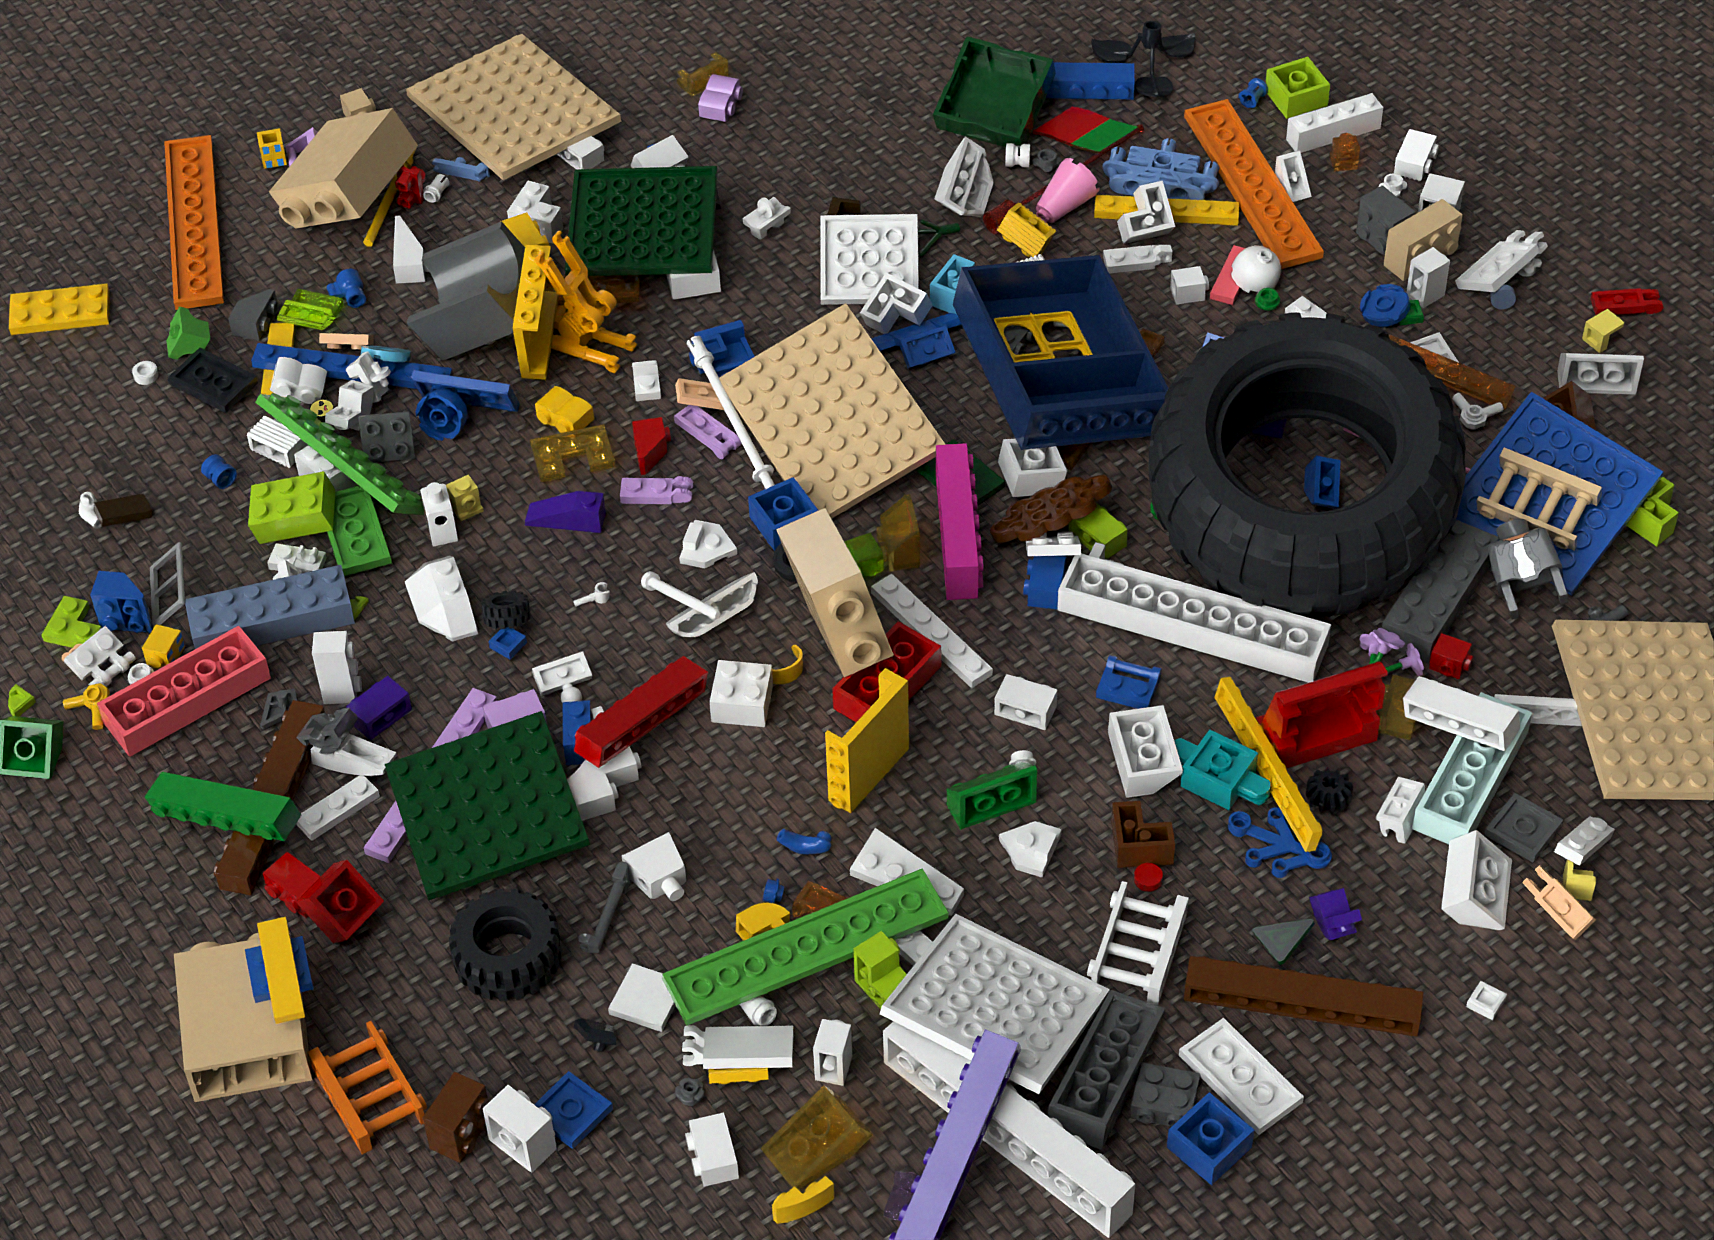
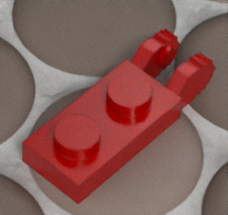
M1637 288L1596 291L1591 293L1590 298L1595 315L1606 309L1615 315L1645 312L1647 314H1656L1664 308L1662 301L1658 300L1660 294L1656 289Z

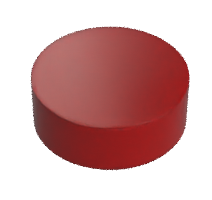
M1143 863L1135 869L1134 883L1140 890L1146 892L1155 891L1162 884L1163 873L1159 866L1153 863Z

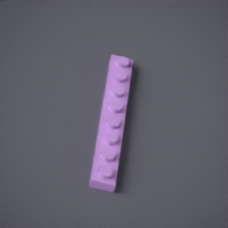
M472 688L433 747L477 733L485 722L483 706L497 701V696ZM396 801L364 846L366 855L386 863L391 862L407 838Z

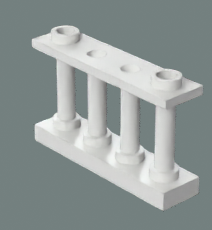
M1122 881L1119 891H1114L1112 894L1110 908H1113L1097 958L1096 960H1090L1087 976L1091 977V980L1099 983L1100 977H1105L1144 987L1143 990L1148 991L1147 1002L1158 1006L1187 916L1189 898L1177 895L1174 906L1169 905V907L1126 897L1127 882ZM1123 908L1166 918L1165 921L1169 923L1167 928L1162 927L1159 930L1120 920ZM1120 931L1156 940L1161 945L1160 951L1155 950L1152 953L1113 943L1112 941L1115 932ZM1109 953L1149 963L1154 970L1152 974L1147 973L1144 976L1105 966V962Z

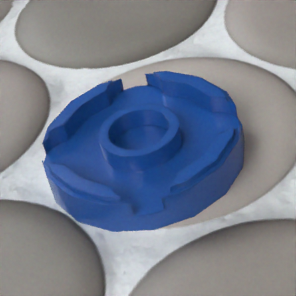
M1383 284L1377 286L1376 290L1372 292L1369 290L1361 299L1360 310L1364 320L1370 325L1378 327L1391 326L1406 317L1410 310V300L1402 287L1393 284Z

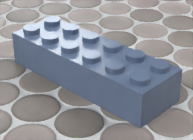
M341 565L185 599L195 649L237 626H240L254 645L258 646L355 624Z

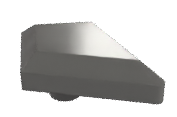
M295 688L268 693L260 724L262 729L282 721L285 710H289L293 700L297 701Z

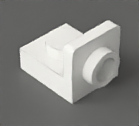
M657 361L632 363L636 401L661 399Z

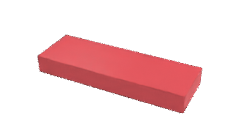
M1233 245L1210 292V299L1230 305L1234 304L1241 288L1236 285L1232 278L1231 272L1233 269L1231 266L1237 255L1245 248Z

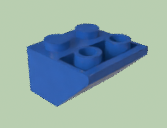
M98 571L90 596L101 628L106 626L110 631L121 630L151 633L153 626L142 592L125 573Z

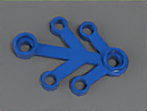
M1271 808L1267 816V822L1276 828L1278 834L1252 825L1250 816L1245 812L1237 811L1229 816L1228 829L1234 836L1242 837L1249 835L1272 844L1260 849H1249L1245 857V862L1249 867H1259L1262 864V860L1289 852L1298 854V856L1286 860L1278 858L1273 861L1272 874L1275 877L1283 878L1287 876L1288 871L1305 865L1321 869L1328 866L1331 862L1332 853L1323 842L1318 843L1316 851L1305 852L1301 843L1295 841L1280 808ZM1276 815V816H1279L1280 818L1275 819V818H1273L1272 816ZM1251 856H1255V857H1257L1258 859H1255V860H1254V859H1251L1250 857H1251ZM1281 866V867H1283L1284 869H1283V870H1279V869H1277L1276 867Z

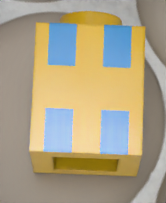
M280 128L257 132L264 169L287 165Z
M156 624L142 647L146 664L159 669L177 660L185 648L181 631Z

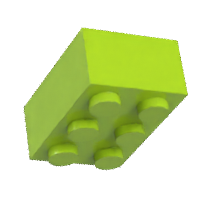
M324 471L251 485L248 527L259 544L332 531L335 488Z

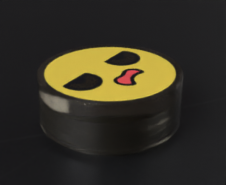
M319 399L310 405L309 410L318 415V420L325 422L326 413L335 407L330 400Z

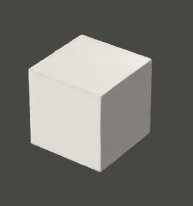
M1429 173L1420 196L1418 212L1441 199H1444L1459 211L1465 181Z

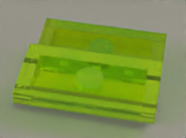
M297 289L292 300L285 301L277 316V320L324 330L341 311L344 305L343 299Z

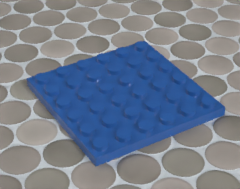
M1530 392L1465 476L1463 495L1456 520L1498 536L1496 529L1505 522L1497 518L1489 519L1481 515L1477 510V498L1481 496L1489 500L1504 471L1500 467V454L1504 447L1601 486L1602 498L1597 506L1593 504L1586 505L1572 532L1573 535L1577 536L1575 551L1569 548L1561 549L1553 544L1562 564V580L1567 594L1572 596L1663 477L1664 472L1535 393ZM1519 474L1513 475L1498 504L1513 509L1528 481L1527 478ZM1544 484L1537 485L1523 514L1538 519L1552 492L1551 487ZM1568 494L1562 495L1547 524L1562 530L1577 501L1576 498Z

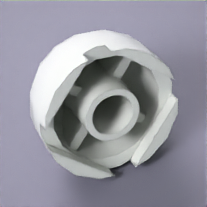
M1258 245L1242 250L1231 266L1233 269L1231 275L1236 285L1248 293L1250 290L1259 293L1263 288L1274 289L1281 274L1280 260L1277 255L1269 248Z

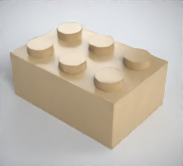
M1441 199L1389 229L1384 266L1402 281H1405L1409 278L1411 259L1434 247L1445 256L1453 254L1458 248L1463 214L1444 199Z

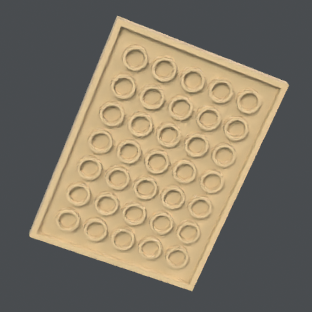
M523 34L516 35L406 89L407 96L502 180L621 122V116L616 110Z
M846 303L719 377L736 411L783 481L794 477L817 509L826 508L831 519L935 458L936 445H946Z
M1555 620L1552 629L1572 695L1577 704V711L1604 799L1714 800V641L1708 623Z

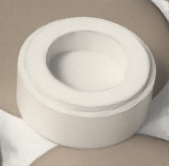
M151 361L139 362L132 369L134 380L141 385L151 384L159 376L156 364Z

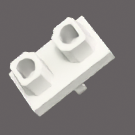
M775 197L770 200L761 198L757 203L758 208L743 218V224L751 229L753 236L762 239L767 236V230L770 227H780L784 224V218L791 213V209L788 206L782 205Z
M369 351L362 353L356 361L350 363L346 368L350 378L355 379L359 377L362 383L374 386L373 403L379 402L381 396L389 390L387 386L389 382L386 379L391 373L389 367L381 368L378 362L373 361Z

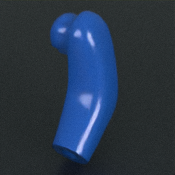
M782 829L776 839L780 844L798 854L825 853L832 846L830 843L832 837L826 831H820L817 837H808Z

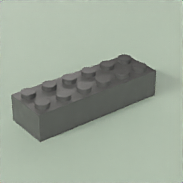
M1456 520L1450 533L1440 543L1438 553L1417 576L1413 575L1383 621V629L1397 634L1405 642L1404 647H1399V649L1395 650L1407 654V644L1412 643L1414 648L1418 650L1421 661L1429 664L1432 650L1440 634H1448L1491 566L1488 546L1492 542L1499 541L1498 536Z

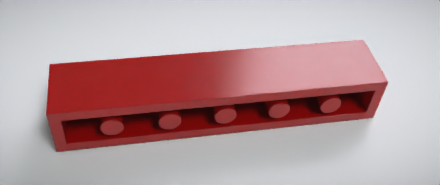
M685 656L669 663L660 673L654 674L647 682L640 687L634 688L622 700H617L605 712H600L595 719L579 727L575 734L574 752L600 768L704 693L708 671Z

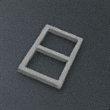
M181 542L173 546L150 567L153 627L156 624L161 625L185 604ZM176 554L177 572L158 588L157 570ZM178 582V600L159 616V597Z

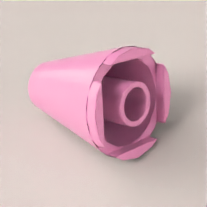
M1065 158L1060 163L1036 205V215L1041 220H1044L1045 223H1054L1096 196L1100 191V188L1096 189L1095 186L1098 183L1097 179L1082 163L1076 165L1072 163L1074 160L1072 158Z

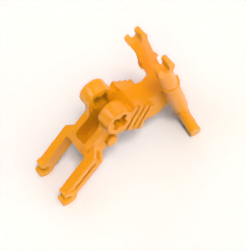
M559 230L552 237V241L571 268L565 279L551 257L547 260L544 259L545 253L543 251L535 258L536 264L543 270L556 293L563 295L565 303L559 302L557 306L554 328L558 329L561 336L553 335L551 348L581 358L584 361L605 366L608 371L616 373L620 368V365L617 363L619 361L617 356L590 349L585 345L589 340L596 339L601 343L605 342L628 351H633L637 346V343L633 342L636 336L630 333L624 336L608 331L603 327L599 328L604 322V316H608L616 307V298L606 290H599L597 292L588 279L587 267L570 242V238L567 236L563 239L561 237L562 232Z

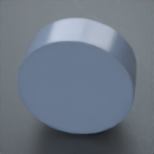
M1502 285L1496 292L1490 293L1491 303L1497 309H1508L1516 301L1515 291L1509 285Z

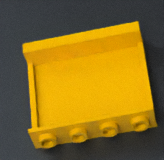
M526 245L512 328L521 378L546 380L559 297L556 292L544 291L546 275L535 262L536 256L541 251L545 253L543 257L547 260L550 257L551 246Z
M886 668L879 674L878 700L842 738L828 730L825 732L828 801L836 808H842L852 813L909 750L908 680Z

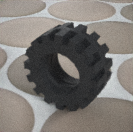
M496 592L494 595H488L487 598L482 599L483 621L487 627L492 626L493 629L498 627L500 629H505L506 627L514 628V626L519 627L522 623L526 624L531 618L529 598L523 592Z

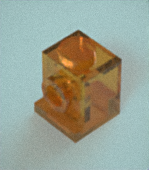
M1342 133L1339 137L1333 138L1329 157L1334 172L1358 169L1360 146L1356 135ZM1349 157L1350 160L1340 161V158Z

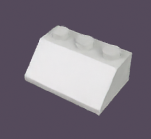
M1561 353L1557 370L1559 388L1573 381L1587 393L1636 395L1644 357L1639 355Z
M1164 705L1110 713L1108 735L1126 798L1154 794L1183 773Z
M1477 830L1450 840L1441 909L1459 924L1495 930L1505 929L1512 859Z

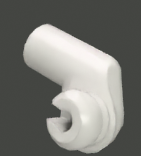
M84 492L80 496L79 514L86 522L99 529L102 526L93 510L94 502H97L93 493Z

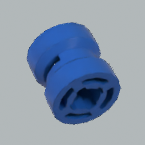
M218 454L209 456L201 467L202 474L211 479L212 483L219 489L228 488L237 477L236 469L230 464H226V461Z

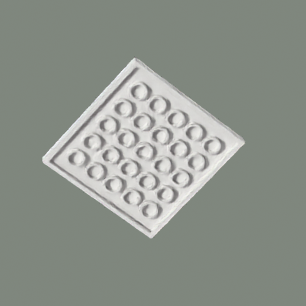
M955 914L884 1002L880 1015L970 1060L974 1056V1053H972L974 1041L978 1035H983L985 1029L1016 1041L1021 1047V1052L1009 1080L1040 1094L1100 1009L1110 989Z

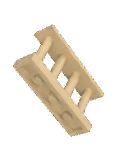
M1504 447L1500 454V467L1504 471L1489 500L1481 496L1477 498V510L1486 518H1497L1504 522L1526 519L1530 531L1544 528L1547 530L1555 546L1575 551L1577 536L1573 535L1572 532L1586 505H1598L1602 498V487ZM1519 474L1526 477L1528 481L1514 508L1510 509L1498 504L1512 476ZM1544 484L1551 487L1552 492L1538 519L1523 514L1537 485ZM1568 494L1575 497L1577 501L1561 530L1547 523L1561 496Z

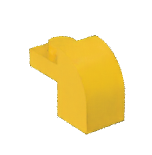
M773 903L753 905L736 915V932L743 941L790 922V912L784 907Z

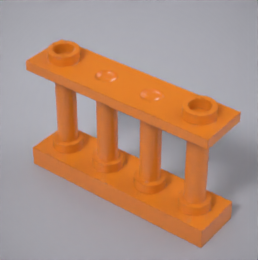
M372 1021L366 1023L369 1038L331 1057L329 1055L323 1056L318 1047L307 1052L312 1070L361 1154L372 1150L370 1137L374 1136V1132L413 1112L422 1125L424 1124V1110L427 1109L424 1098L420 1093L415 1095L386 1045L389 1043L382 1029L376 1030ZM373 1048L377 1050L381 1057L380 1060L344 1078L341 1076L336 1078L333 1074L335 1067ZM387 1069L394 1081L356 1100L354 1098L349 1100L345 1094L349 1088ZM399 1091L402 1092L407 1103L369 1122L367 1120L361 1122L358 1116L361 1114V1110Z

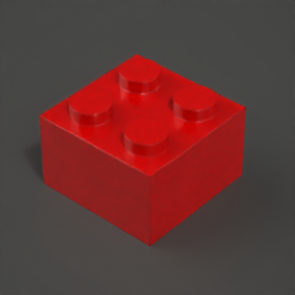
M347 859L333 863L296 901L332 943L347 940L384 902Z

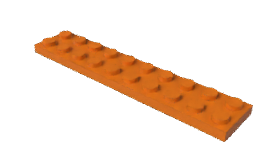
M1225 99L1186 109L1184 111V118L1212 163L1214 161L1219 165L1218 173L1236 202H1239L1240 209L1263 246L1269 248L1279 258L1281 269L1322 259L1324 254L1322 247L1229 100Z
M207 135L164 141L175 310H178L179 307L194 308L223 304L224 293L212 137Z

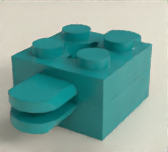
M1210 729L1198 746L1182 738L1174 740L1183 768L1181 776L1182 788L1227 810L1231 809L1239 796L1256 805H1261L1268 800L1270 781L1256 774L1258 752Z

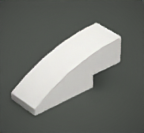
M348 734L337 751L331 754L319 753L321 749L315 746L311 748L312 764L353 775H383L386 771L384 764L392 762L397 756V753L351 734Z

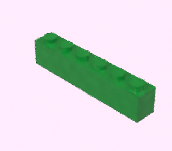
M161 772L144 796L151 806V811L159 817L167 816L182 822L191 821L202 826H215L224 831L234 830L244 835L262 836L267 840L285 841L302 816L290 797L167 772Z

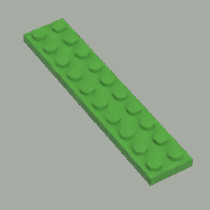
M922 868L662 974V980L686 1026L851 959L854 957L853 948L880 931L889 939L897 940L948 919L949 912Z

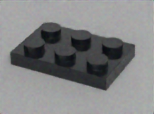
M202 348L196 350L167 377L169 385L224 413H227L258 384L256 375Z

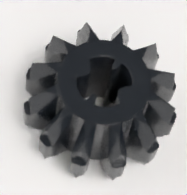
M1326 767L1324 772L1316 769L1314 776H1309L1307 780L1306 799L1310 800L1311 807L1319 806L1320 813L1324 810H1329L1332 815L1335 809L1343 812L1345 805H1349L1352 801L1353 783L1349 782L1348 774L1340 775L1339 768L1334 772L1330 771L1328 767Z

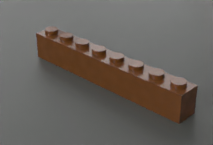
M296 700L292 701L289 710H285L280 730L276 731L273 736V745L270 752H266L264 756L262 770L254 778L253 790L290 797L292 801L294 800L311 761V748L313 747L310 743L307 746L303 745L296 737L312 715L325 713L323 705ZM234 831L231 838H228L225 842L224 854L221 860L217 861L214 867V877L217 879L219 889L252 895L276 839L267 840L262 836L244 835L241 832Z
M1190 956L1184 1001L1417 1037L1424 991H1417L1408 987L1385 986L1381 983L1359 982L1349 978H1332L1323 974L1313 975L1300 973L1295 970H1280L1264 965L1254 966L1241 964L1237 961L1215 960L1206 956Z

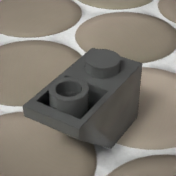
M268 289L237 302L228 318L233 336L260 341L264 332L269 329L271 319L279 310V301L276 299L275 290Z

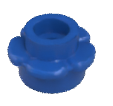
M778 878L776 881L767 880L762 901L773 904L775 901H781L784 886L779 885L780 880Z

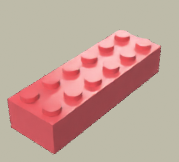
M237 626L103 699L97 705L104 725L128 756L131 757L271 679L264 655L240 626Z

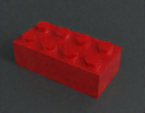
M898 621L886 633L893 656L843 677L832 688L833 709L857 722L878 700L879 674L885 668L908 680L909 701L942 666L941 645Z

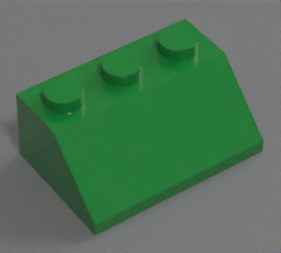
M1021 762L947 788V807L959 829L962 830L1036 803L1037 768L1035 765Z

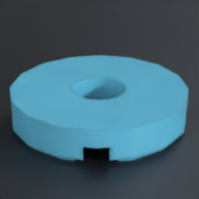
M361 346V354L369 351L372 358L376 356L375 358L383 361L409 362L411 359V351L383 346Z

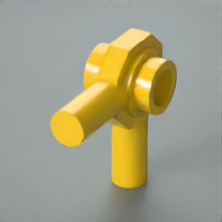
M101 683L90 685L83 692V695L64 699L63 706L66 710L86 706L92 710V728L95 730L103 729V721L97 703L109 697L110 690Z

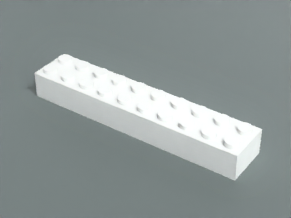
M1082 553L1081 555H1074L1058 589V611L1308 683L1315 680L1329 644L1331 624L1265 605H1262V607L1243 601L1241 598Z
M892 1022L883 1030L884 1063L949 1113L950 1109L947 1108L951 1094L953 1091L958 1092L962 1083L959 1079L961 1071L966 1063H971V1060L896 1022ZM1007 1083L983 1141L1106 1237L1110 1238L1133 1215L1135 1183L1126 1172L1118 1171L1110 1165L1104 1155L1096 1154L1087 1147L1086 1143L1079 1136L1071 1135L1057 1119L1049 1118L1041 1112L1036 1103L1024 1099L1011 1084Z

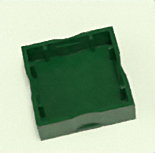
M966 36L956 59L953 74L944 87L933 113L936 128L1006 147V143H1014L1015 146L1027 144L1056 75L1053 59L1024 51L1009 50L998 44Z

